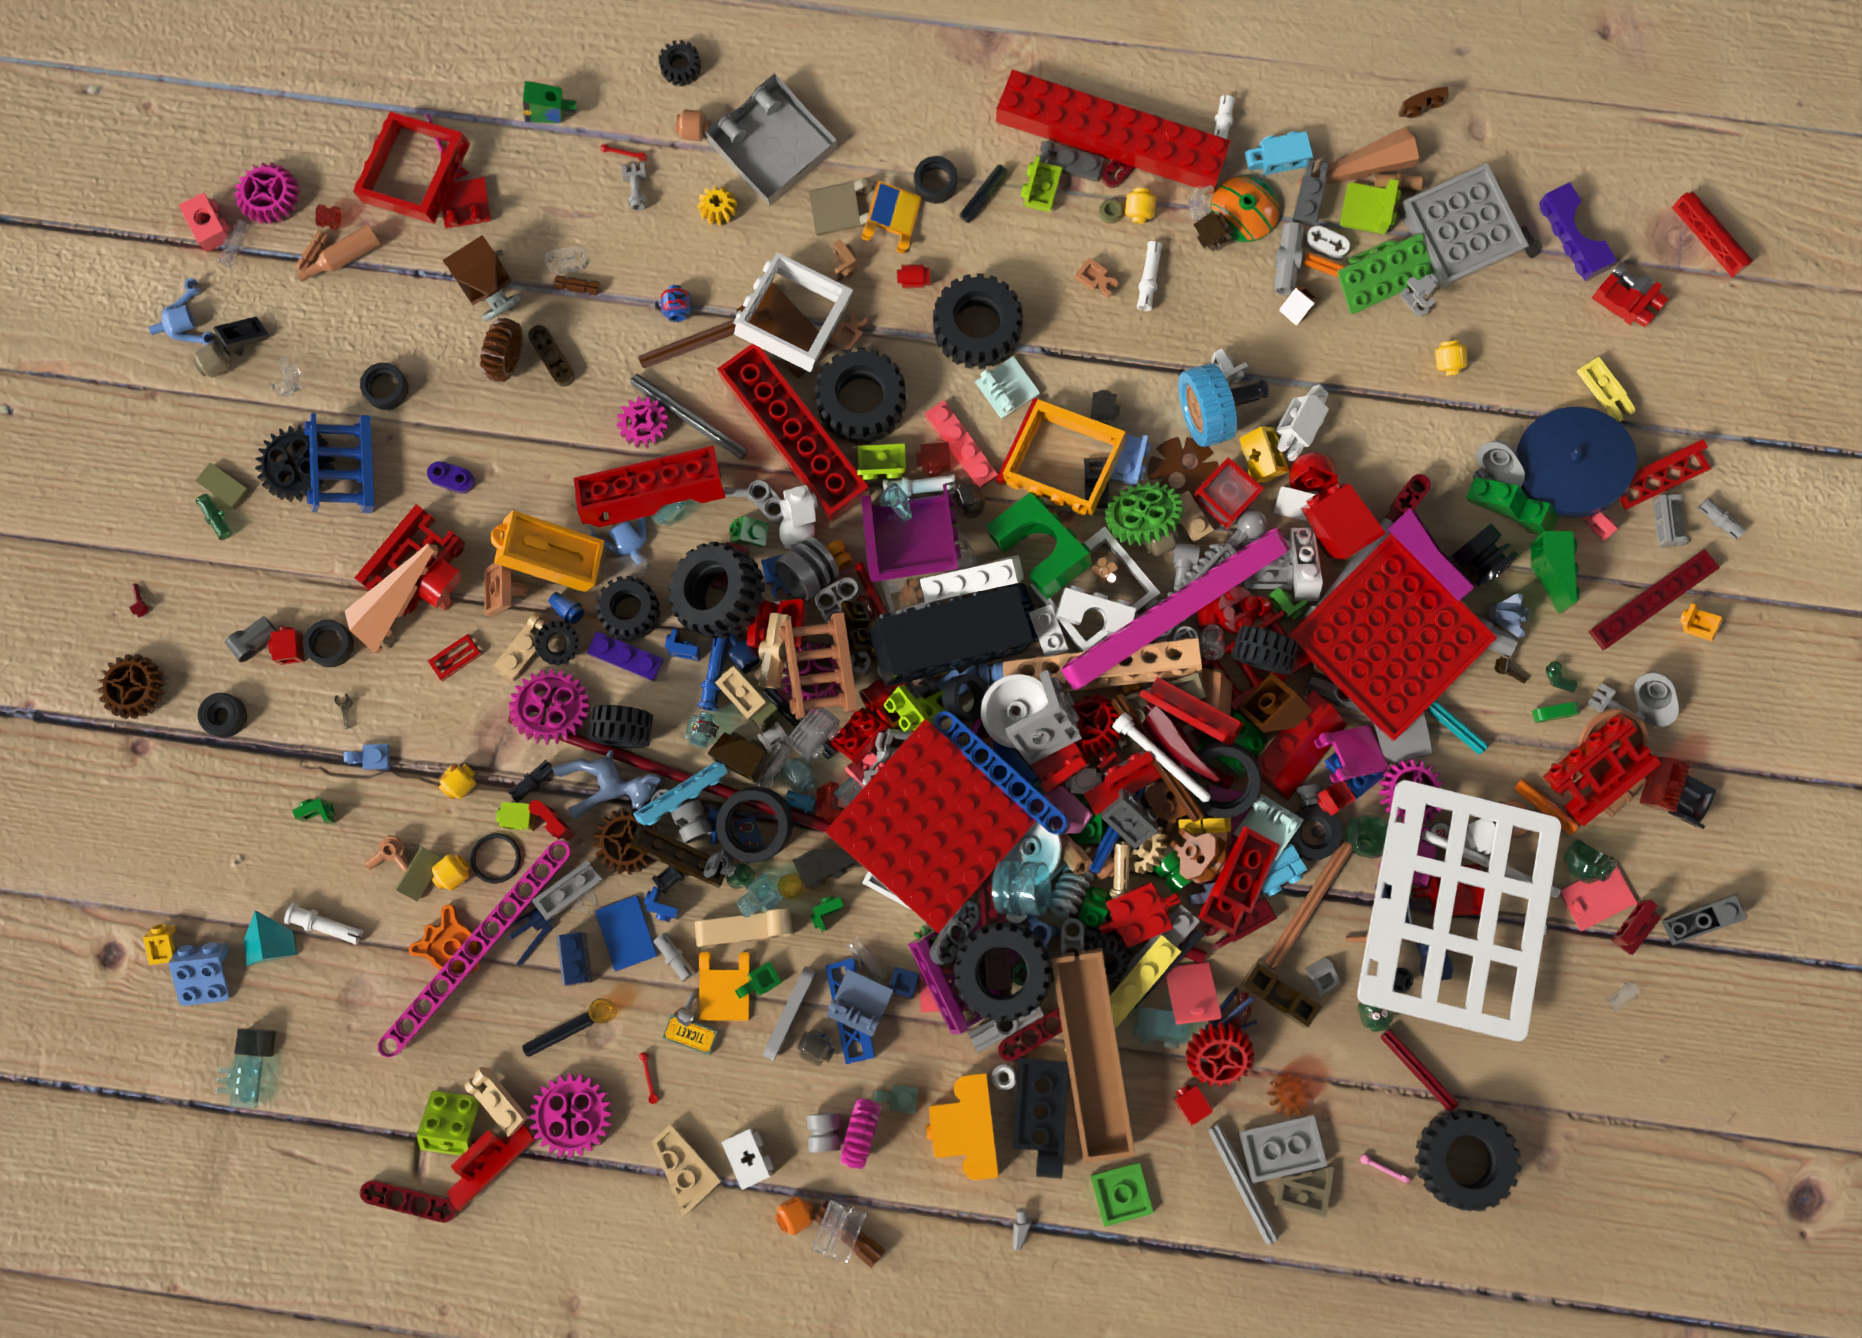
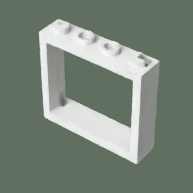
M777 252L772 261L766 262L763 272H765L763 277L758 276L753 287L755 289L753 295L750 293L747 295L743 304L745 309L743 312L738 311L733 322L736 325L734 335L811 372L846 309L853 290ZM776 274L835 302L809 352L749 323Z
M1106 527L1084 542L1092 553L1106 543L1147 592L1144 597L1131 606L1136 608L1134 619L1139 617L1138 613L1143 609L1148 611L1158 603L1156 600L1160 594L1158 589ZM1031 584L1029 587L1030 593L1042 607L1052 604L1056 615L1058 607L1050 598L1046 599ZM1057 619L1061 630L1079 652L1090 649L1110 636V634L1104 633L1101 630L1086 642L1071 623Z

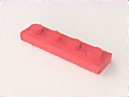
M945 400L925 412L927 420L978 490L996 479L998 474Z

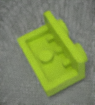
M1035 156L1034 163L1030 162L1026 176L1030 177L1028 184L1024 183L1021 191V197L1024 198V207L1048 213L1051 212L1062 167L1040 162V156Z

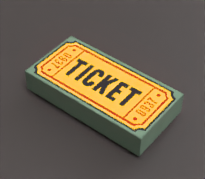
M671 1014L662 1038L710 1055L719 1031L695 1022H691L688 1027H685L677 1021L678 1016Z

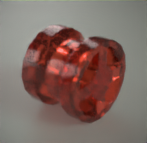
M319 204L315 212L316 226L320 228L329 226L334 230L339 229L342 218L341 209L337 206L327 208L326 205Z

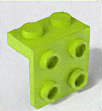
M1389 179L1385 189L1353 182L1348 183L1340 225L1342 227L1385 235L1389 226L1394 225L1397 211L1393 210L1394 204H1398L1401 190L1397 189L1399 180Z
M905 444L857 446V475H863V480L878 479V474H887V478H901V473H906Z

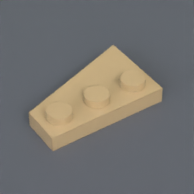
M670 1124L651 1142L670 1183L672 1193L678 1202L682 1217H684L722 1180L673 1124Z

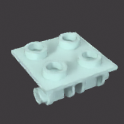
M1014 356L991 371L989 369L984 370L981 373L982 377L975 381L1001 419L1040 394Z
M1261 794L1234 835L1239 837L1245 826L1280 845L1274 858L1277 861L1303 822V819Z

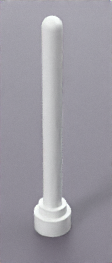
M1124 712L1116 720L1112 727L1119 734L1122 732L1124 735L1128 734L1203 802L1210 800V794L1134 727L1135 723L1132 722L1133 718Z

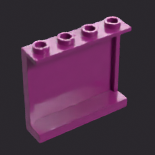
M943 484L944 495L872 505L870 495L861 496L867 564L871 582L958 569L957 559H962L960 544H955L956 541H959L958 528L952 526V524H957L955 509L950 510V507H954L953 493L947 492L946 484Z

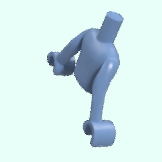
M187 279L184 284L187 292L175 303L163 309L161 315L162 322L148 327L151 335L165 331L170 338L178 341L204 343L205 345L212 342L218 344L216 341L209 342L210 339L216 337L212 332H205L202 336L182 334L196 327L191 310L187 305H184L193 295L198 296L201 293V289L198 287L192 289L193 286L199 283L196 279Z
M645 517L638 518L639 533L631 521L623 522L610 530L609 534L614 540L615 545L595 534L593 528L588 526L591 530L590 536L605 540L604 548L614 555H631L637 566L646 562L639 551L647 539Z

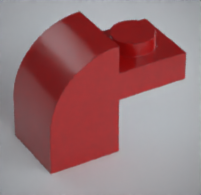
M440 557L421 580L417 591L418 596L436 609L440 606L446 611L452 605L450 593L462 581L460 571Z

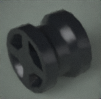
M1396 968V977L1392 991L1397 993L1406 992L1413 985L1412 974L1405 968Z

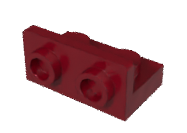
M1650 899L1639 901L1611 938V941L1629 955H1633L1660 920V915L1655 912L1658 905Z

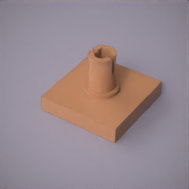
M493 563L484 569V616L494 617L511 607V596H527V583L511 582V568Z

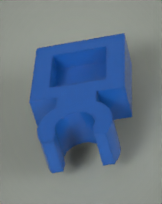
M783 555L761 560L767 585L774 583L771 592L775 600L778 599L777 591L779 589H784L787 597L791 594L780 580L775 569V561Z

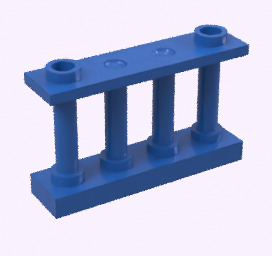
M311 413L309 421H305L304 424L305 436H309L311 490H307V504H312V512H317L320 506L319 502L357 503V505H361V513H372L374 508L370 415H360L358 423H354V425L316 424V413ZM317 434L354 435V437H358L359 446H355V448L317 447ZM318 456L355 457V460H359V468H356V471L318 470ZM318 479L356 480V483H360V491H357V493H319Z

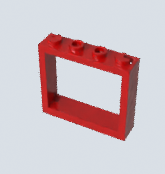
M390 111L382 124L378 138L373 143V149L369 158L364 163V169L359 179L355 182L353 193L362 203L435 225L471 143L462 132ZM401 128L449 142L421 205L373 191Z

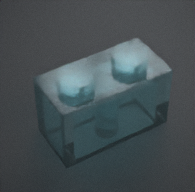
M1137 1007L1133 1037L1139 1038V1043L1154 1045V1040L1164 1042V1047L1179 1049V1044L1186 1045L1188 1023L1176 1025L1172 1011Z

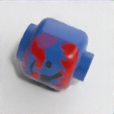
M671 285L661 293L662 314L671 322L686 320L692 310L690 293L679 285Z

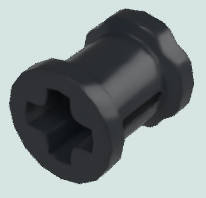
M671 866L658 876L654 875L652 877L655 884L664 894L679 880L683 881L685 879L678 869Z

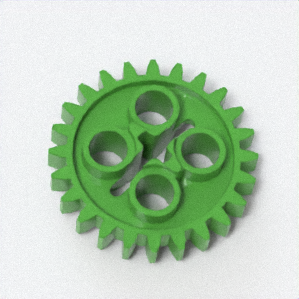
M1147 482L1143 487L1140 483H1137V488L1133 489V487L1128 486L1127 492L1120 490V497L1113 496L1114 502H1108L1109 509L1105 510L1106 524L1109 532L1113 533V537H1119L1120 542L1128 539L1129 545L1138 541L1139 546L1146 540L1149 545L1152 543V539L1160 542V536L1162 535L1169 537V530L1176 531V525H1180L1181 518L1184 517V508L1180 495L1175 493L1174 488L1169 490L1168 485L1160 488L1159 482L1154 486Z

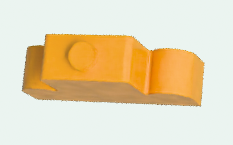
M986 1073L961 1076L954 1084V1093L960 1099V1102L930 1106V1124H926L927 1140H932L934 1156L936 1158L966 1155L962 1168L964 1174L971 1180L998 1178Z

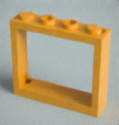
M1038 399L1003 472L1005 482L1013 489L1019 490L1021 488L1027 490L1028 493L1031 492L1036 498H1048L1057 506H1069L1078 514L1085 515L1087 513L1093 515L1127 441L1126 432ZM1042 420L1114 446L1089 501L1017 474Z

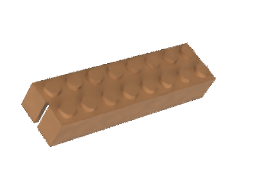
M1103 949L1082 950L1079 952V956L1076 957L1075 952L1052 955L1051 961L1084 1163L1135 1156Z

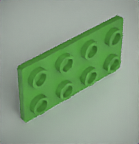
M1416 234L1401 242L1387 240L1348 258L1349 265L1337 271L1351 314H1355L1399 294L1404 288H1411L1407 284L1408 279L1411 277L1421 280L1426 275H1434L1422 234Z

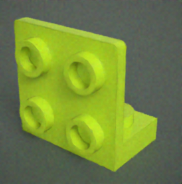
M431 1091L417 1132L420 1150L460 1156L472 1146L470 1134L480 1106L478 1099L475 1096Z

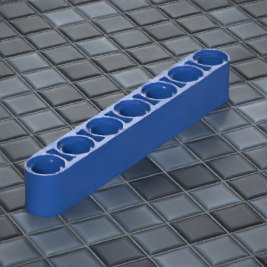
M947 711L940 712L935 716L934 727L957 746L965 757L1051 834L1058 836L1064 835L1068 831L1070 822L1067 816L958 717ZM945 718H951L952 726L947 730H943L942 721ZM969 734L971 738L970 743L967 746H961L959 742L961 736ZM983 750H987L989 754L988 760L984 763H979L978 754ZM1005 767L1007 769L1006 777L998 780L996 777L997 769ZM1023 783L1026 791L1022 796L1018 797L1014 793V788L1017 784ZM1037 800L1044 802V809L1041 813H1034L1032 808ZM1055 817H1061L1063 820L1062 828L1056 831L1053 830L1051 821Z

